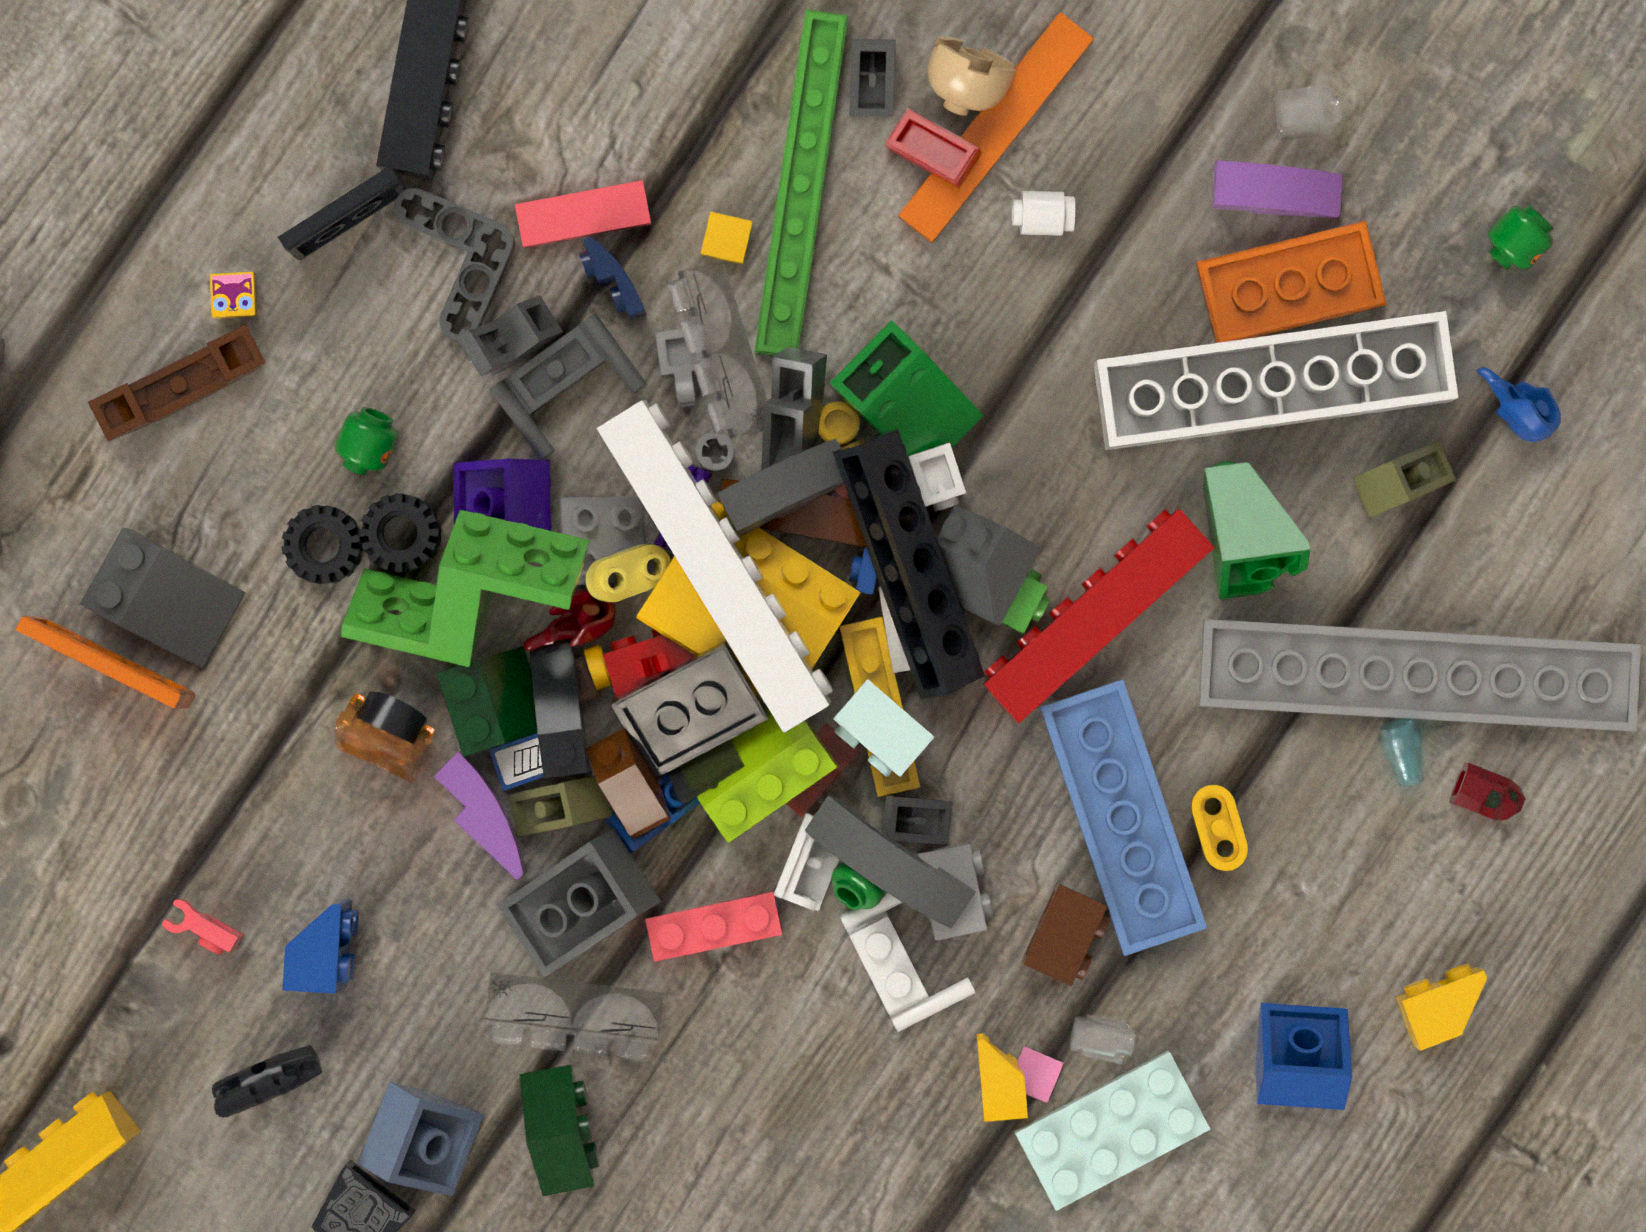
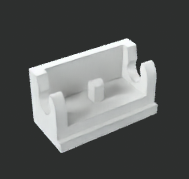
M806 812L775 889L774 896L810 910L819 911L831 881L832 872L837 866L839 859L805 832V829L815 816Z

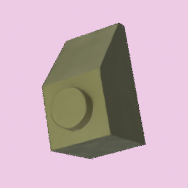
M1440 441L1352 477L1358 489L1359 499L1364 504L1369 517L1407 503L1456 481Z
M595 775L508 794L517 837L570 827L612 816L609 801L599 787Z

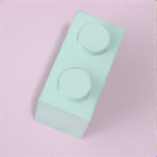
M868 679L833 718L839 724L834 732L852 748H855L860 742L873 754L867 761L886 777L892 771L901 777L934 738L930 732Z

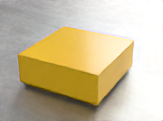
M710 211L700 253L701 256L743 265L753 221Z

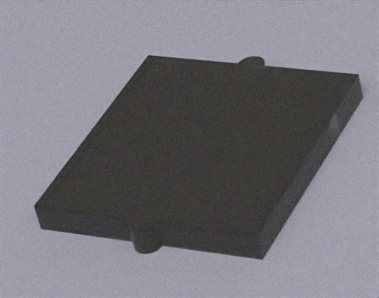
M730 739L668 771V775L679 800L686 804L709 788L715 789L720 781L745 765L733 740Z

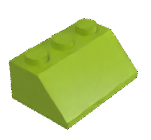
M768 709L770 713L768 720L714 747L682 769L701 805L728 843L734 841L839 767L807 719L783 733Z

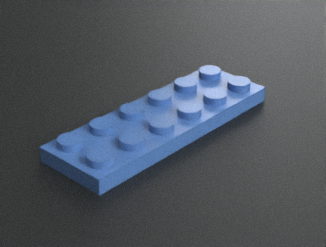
M1121 679L1041 706L1040 710L1105 903L1108 906L1107 909L1123 955L1127 956L1207 929L1124 680Z

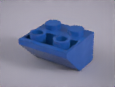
M343 899L332 904L285 946L282 991L336 994L347 987L349 980H354L356 954L349 953L351 937L357 936L359 912L358 910H352V900Z

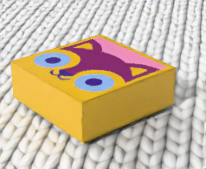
M256 273L210 274L212 318L257 317Z

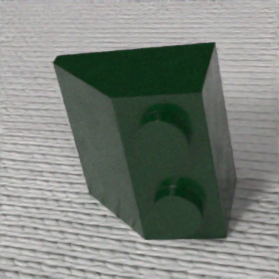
M523 646L471 662L470 667L459 665L436 673L463 757L537 733L532 673Z

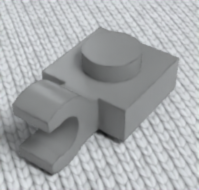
M699 327L655 332L661 378L675 377L679 407L696 405L692 374L705 372Z

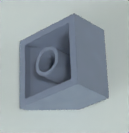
M389 1082L358 1165L389 1183L453 1196L484 1114L424 1090Z

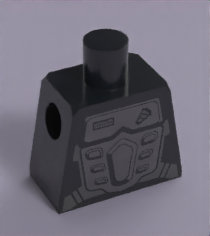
M350 1160L341 1170L312 1224V1229L315 1232H397L409 1221L416 1210Z

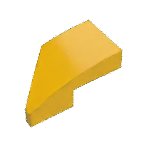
M976 1034L984 1122L1028 1118L1024 1071L1019 1068L1018 1059L1010 1053L1006 1055L990 1043L989 1038L985 1034Z

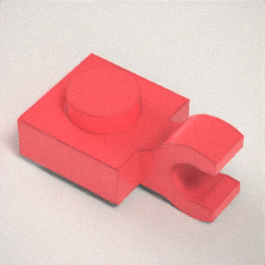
M176 899L173 903L174 906L183 910L185 914L184 921L181 924H176L172 920L164 919L162 922V926L172 933L191 930V932L200 936L198 943L201 946L219 955L222 954L223 950L229 953L236 950L245 935L207 913L199 912L189 901L184 899Z

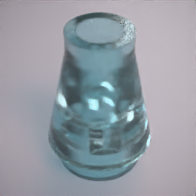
M1401 719L1382 725L1380 727L1381 737L1378 738V741L1397 777L1399 786H1410L1424 781L1421 729L1416 728L1414 719Z

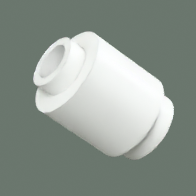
M1022 191L1020 199H1013L1012 226H1020L1021 235L1062 236L1063 231H1074V196H1064V192Z

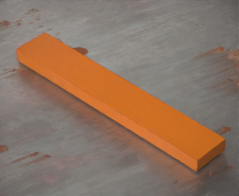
M1059 12L1016 66V74L1004 99L995 107L981 111L961 135V138L979 147L982 151V154L961 187L958 189L930 174L899 213L898 218L932 244L1079 60L1094 38L1062 12Z

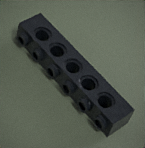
M898 429L870 435L834 451L835 460L920 699L951 694L984 677L978 652L972 641L964 612L960 607L949 570L946 567L935 530L929 519L921 496V490L916 482Z

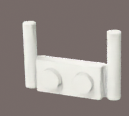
M887 893L874 908L851 909L839 915L897 1032H900L976 992L967 977L930 997L928 996L886 913L887 910L903 902Z

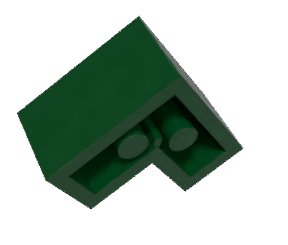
M571 1064L519 1074L526 1144L542 1195L548 1196L594 1187L593 1168L600 1167L596 1142H588L592 1141L588 1114L582 1115L581 1107L588 1106L584 1080L576 1081Z

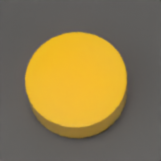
M831 402L822 408L818 434L825 442L836 438L840 446L848 444L856 437L859 431V416L847 403Z
M595 645L584 649L588 668L597 691L612 686L603 657L604 651L602 646Z

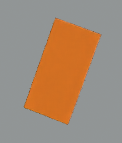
M1366 221L1196 263L1215 343L1262 337L1387 305Z
M22 616L15 629L174 709L190 708L196 696L194 691L44 617Z

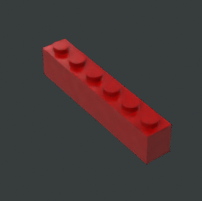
M1164 509L1146 525L1151 532L1139 544L1133 538L1113 555L1119 561L1106 573L1101 567L1097 569L1081 584L1086 591L1073 602L1067 596L1049 613L1054 619L1042 631L1035 625L1016 642L1021 648L1020 651L1010 660H1007L1004 655L1000 656L984 671L988 679L982 685L1016 723L1024 720L1215 548L1181 509L1174 511L1171 515Z

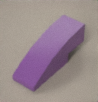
M1217 160L1213 165L1211 209L1252 211L1253 214L1339 219L1342 174L1297 167Z
M458 751L434 776L465 806L454 821L516 880H519L527 871L521 845L512 821L501 799L482 771L468 756L463 757L462 752Z

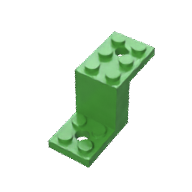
M460 510L439 565L437 585L364 568L343 620L341 637L470 667L489 613L492 592L569 610L585 562L589 540L532 527L523 523L489 517L481 513ZM529 562H537V563L542 564L543 566H542V567H535V566L529 565L528 563H529ZM398 610L402 613L400 615H394L388 613L387 611Z

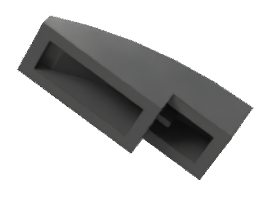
M786 347L773 356L771 399L764 403L761 470L815 447L822 411L827 354Z
M836 438L769 466L717 493L739 537L777 517L781 519L844 485L833 454L834 451L841 449Z

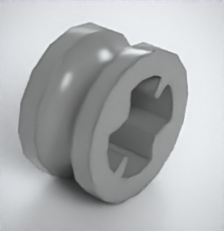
M710 432L699 439L695 454L698 462L704 469L711 472H719L731 465L735 449L728 436L720 432ZM711 440H718L720 447H727L728 449L727 457L721 456L723 462L719 464H712L710 457H703V448H709L707 443Z

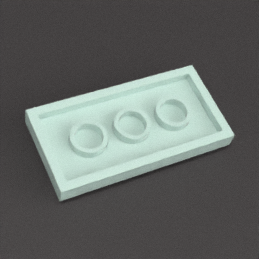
M1166 1051L1014 1132L1052 1205L1057 1211L1211 1129L1171 1053Z

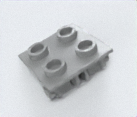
M638 496L560 498L561 533L589 540L587 555L577 586L586 585L587 571L596 560L644 544L642 502ZM615 573L609 576L608 584H617Z

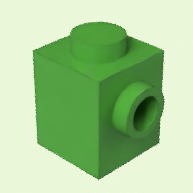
M1033 569L1029 570L1001 624L1023 634L1031 619L1039 622L1050 601V598L1044 596L1048 586L1039 582L1042 574Z

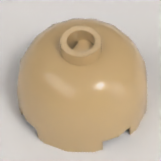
M940 36L937 38L931 52L927 71L928 81L932 89L938 96L945 99L943 107L953 113L967 116L969 109L984 111L995 107L1007 94L1017 70L1013 69L1014 64L1003 56L984 47L980 52L972 48L961 47L963 43L961 39Z

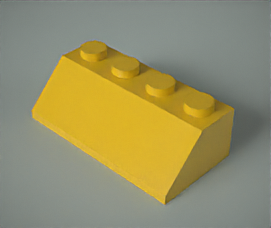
M110 1090L99 1097L94 1091L88 1094L72 1107L77 1114L68 1122L63 1124L60 1118H58L38 1134L42 1142L29 1151L24 1145L4 1161L8 1169L0 1174V1232H15L142 1132Z

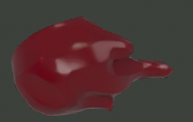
M588 589L576 591L569 610L552 606L549 609V614L562 616L551 621L544 631L525 640L523 647L525 650L530 651L541 646L551 645L561 639H567L570 642L569 646L574 647L600 639L615 625L614 602L595 599Z

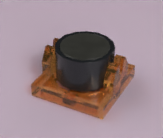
M370 691L365 699L364 696L355 692L345 711H341L335 723V746L339 750L411 783L415 782L421 769V763L435 735V729L426 725L427 718L420 711L395 697Z

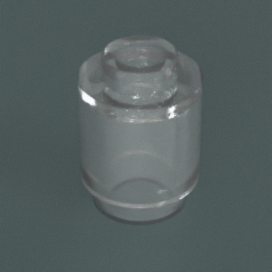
M1087 1014L1086 1018L1075 1016L1070 1051L1080 1052V1057L1122 1064L1124 1056H1132L1136 1031L1128 1030L1129 1022L1127 1020Z

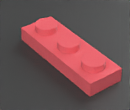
M774 891L645 918L654 962L782 935Z

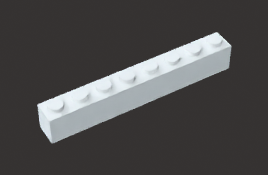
M641 400L599 426L597 430L783 733L829 706L831 700L828 694L833 692V689L820 669L813 672L804 658L810 652L799 633L795 631L790 634L781 619L787 616L775 594L772 593L766 596L758 583L764 577L750 555L743 558L734 544L740 540V537L729 519L725 517L720 520L711 505L717 502L713 492L704 479L696 482L688 469L694 463L686 448L680 441L673 444L664 429L669 427L670 423L657 403L650 407L647 400Z

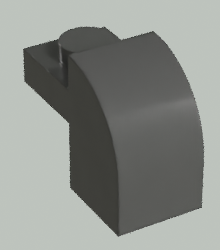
M539 295L514 305L493 322L469 330L458 341L465 350L468 361L476 368L480 376L489 373L495 375L536 352L563 331Z

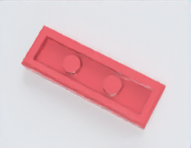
M643 180L515 204L522 247L524 249L652 225Z

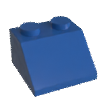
M1260 1003L1256 1054L1257 1104L1345 1110L1352 1080L1348 1009Z

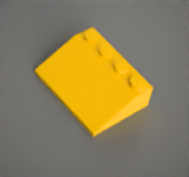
M717 501L711 505L720 520L727 517L731 522L721 503ZM758 527L741 536L740 540L734 544L743 558L750 555L759 567L764 578L760 579L758 583L766 596L774 593L787 614L781 620L790 634L797 631L805 642L810 654L804 658L812 669L861 592ZM674 556L636 618L697 656L727 640ZM749 678V680H750V682L752 683L753 687L755 688L756 692H757L758 695L761 697V695H760L759 692L757 691L756 687L754 686L753 682H752L751 679Z

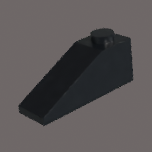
M570 642L545 645L529 651L537 733L544 778L591 772L589 755L586 749L587 740L574 647L569 646Z

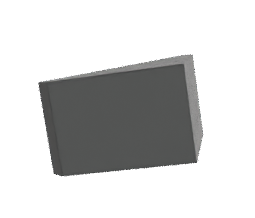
M852 38L849 115L893 116L896 40Z
M885 795L881 832L896 842L948 845L953 802Z

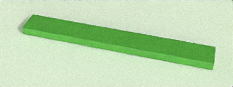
M805 10L754 354L774 356L786 347L799 349L848 15Z

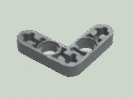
M406 189L395 200V215L399 221L414 231L467 253L439 320L440 328L444 335L453 342L460 343L458 339L469 330L482 325L515 247L514 237L509 229L499 222L422 189ZM417 197L422 198L421 205L435 213L437 204L443 206L435 217L433 230L426 228L431 223V220L427 217L416 214L413 220L408 219L409 212L404 208L406 201L414 203ZM460 214L465 217L467 228L463 235L456 238L445 235L442 226L447 216ZM497 231L502 233L501 240L506 244L504 250L496 249L490 261L499 265L497 270L493 271L484 263L473 262L476 254L485 259L488 246L483 242L485 236L493 237ZM473 271H483L489 277L488 289L479 295L469 293L465 287L466 277ZM461 294L470 302L482 303L479 311H476L471 306L468 310L466 319L472 323L470 329H461L458 334L452 333L454 326L448 322L451 315L459 316L464 307L462 302H456L458 295Z

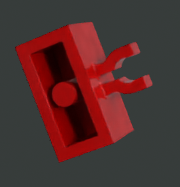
M652 629L653 638L639 643L636 642L634 635L609 643L612 651L603 654L616 698L692 659L695 655Z

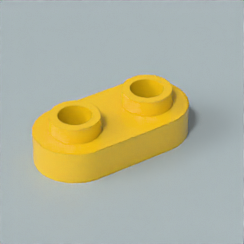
M1206 785L1194 794L1191 801V812L1203 854L1207 862L1214 868L1222 871L1234 870L1245 861L1248 853V845L1236 803L1232 794L1224 787ZM1216 798L1219 800L1221 808L1217 814L1210 815L1205 811L1204 805L1208 799ZM1222 840L1230 841L1233 846L1231 854L1225 857L1217 853V845Z

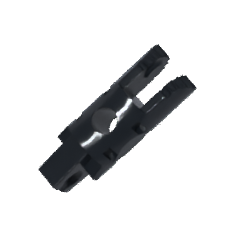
M311 1045L277 1054L215 1082L212 1085L213 1098H216L214 1104L216 1115L223 1118L233 1116L288 1093L320 1075L322 1067L315 1050Z

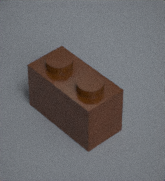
M1057 882L1021 960L1023 965L1072 986L1075 978L1083 980L1092 961V956L1086 954L1093 938L1101 940L1110 921V916L1104 914L1108 906Z

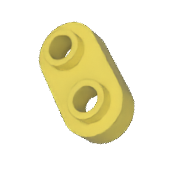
M640 544L596 560L589 567L586 574L587 589L595 599L605 602H618L654 589L671 562L670 557L663 548L651 544ZM653 559L656 568L652 574H649L647 563ZM612 573H615L617 584L611 588L608 584V578Z

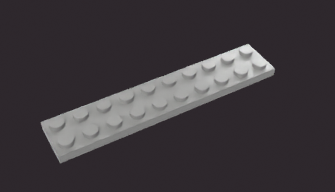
M1203 619L1198 706L1637 732L1641 644Z

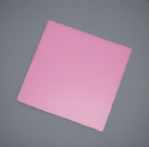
M1024 1046L1018 1059V1065L1024 1071L1026 1095L1048 1103L1064 1063Z

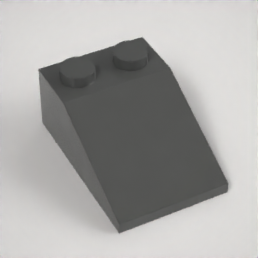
M122 527L80 605L200 668H204L246 592L140 533Z
M612 829L588 842L497 905L545 978L661 901L615 829Z

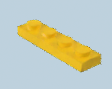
M879 617L839 626L854 694L868 679L903 709L896 676L892 670L883 618ZM867 749L868 756L870 757L873 753ZM915 761L901 777L893 771L886 777L870 763L877 797L920 788Z

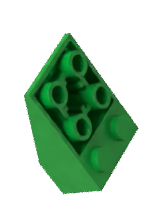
M892 320L830 382V388L856 411L877 434L898 429L906 448L907 456L946 443H950L953 448L984 416L932 359Z

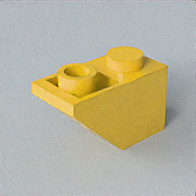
M1469 963L1462 964L1445 971L1446 979L1430 984L1428 979L1413 982L1404 987L1406 994L1395 997L1415 1048L1421 1051L1463 1034L1487 980L1483 969L1478 967L1471 969Z

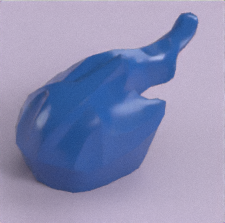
M1486 367L1477 369L1478 374L1488 382L1499 399L1500 407L1496 414L1507 421L1509 427L1522 440L1529 442L1541 441L1549 438L1558 429L1561 423V413L1548 388L1535 387L1526 382L1516 384L1515 388L1514 385L1500 378L1492 370Z

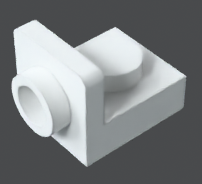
M950 443L908 456L916 482L921 490L925 507L933 505L934 511H939L959 504L957 496L965 494L966 490Z

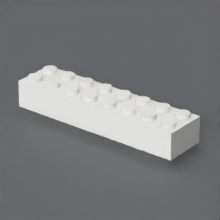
M1446 311L1100 359L1093 364L1105 450L1447 403L1459 398Z

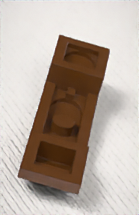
M245 324L206 343V347L131 384L125 383L88 401L107 441L125 436L187 408L264 366L266 363L247 325Z
M722 478L720 491L739 482V480ZM824 495L781 519L777 517L759 527L765 530L867 548L850 499Z

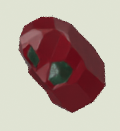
M1465 762L1458 774L1449 803L1497 821L1508 820L1519 813L1526 798L1520 786L1511 779Z

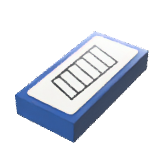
M538 733L489 750L503 791L544 777Z

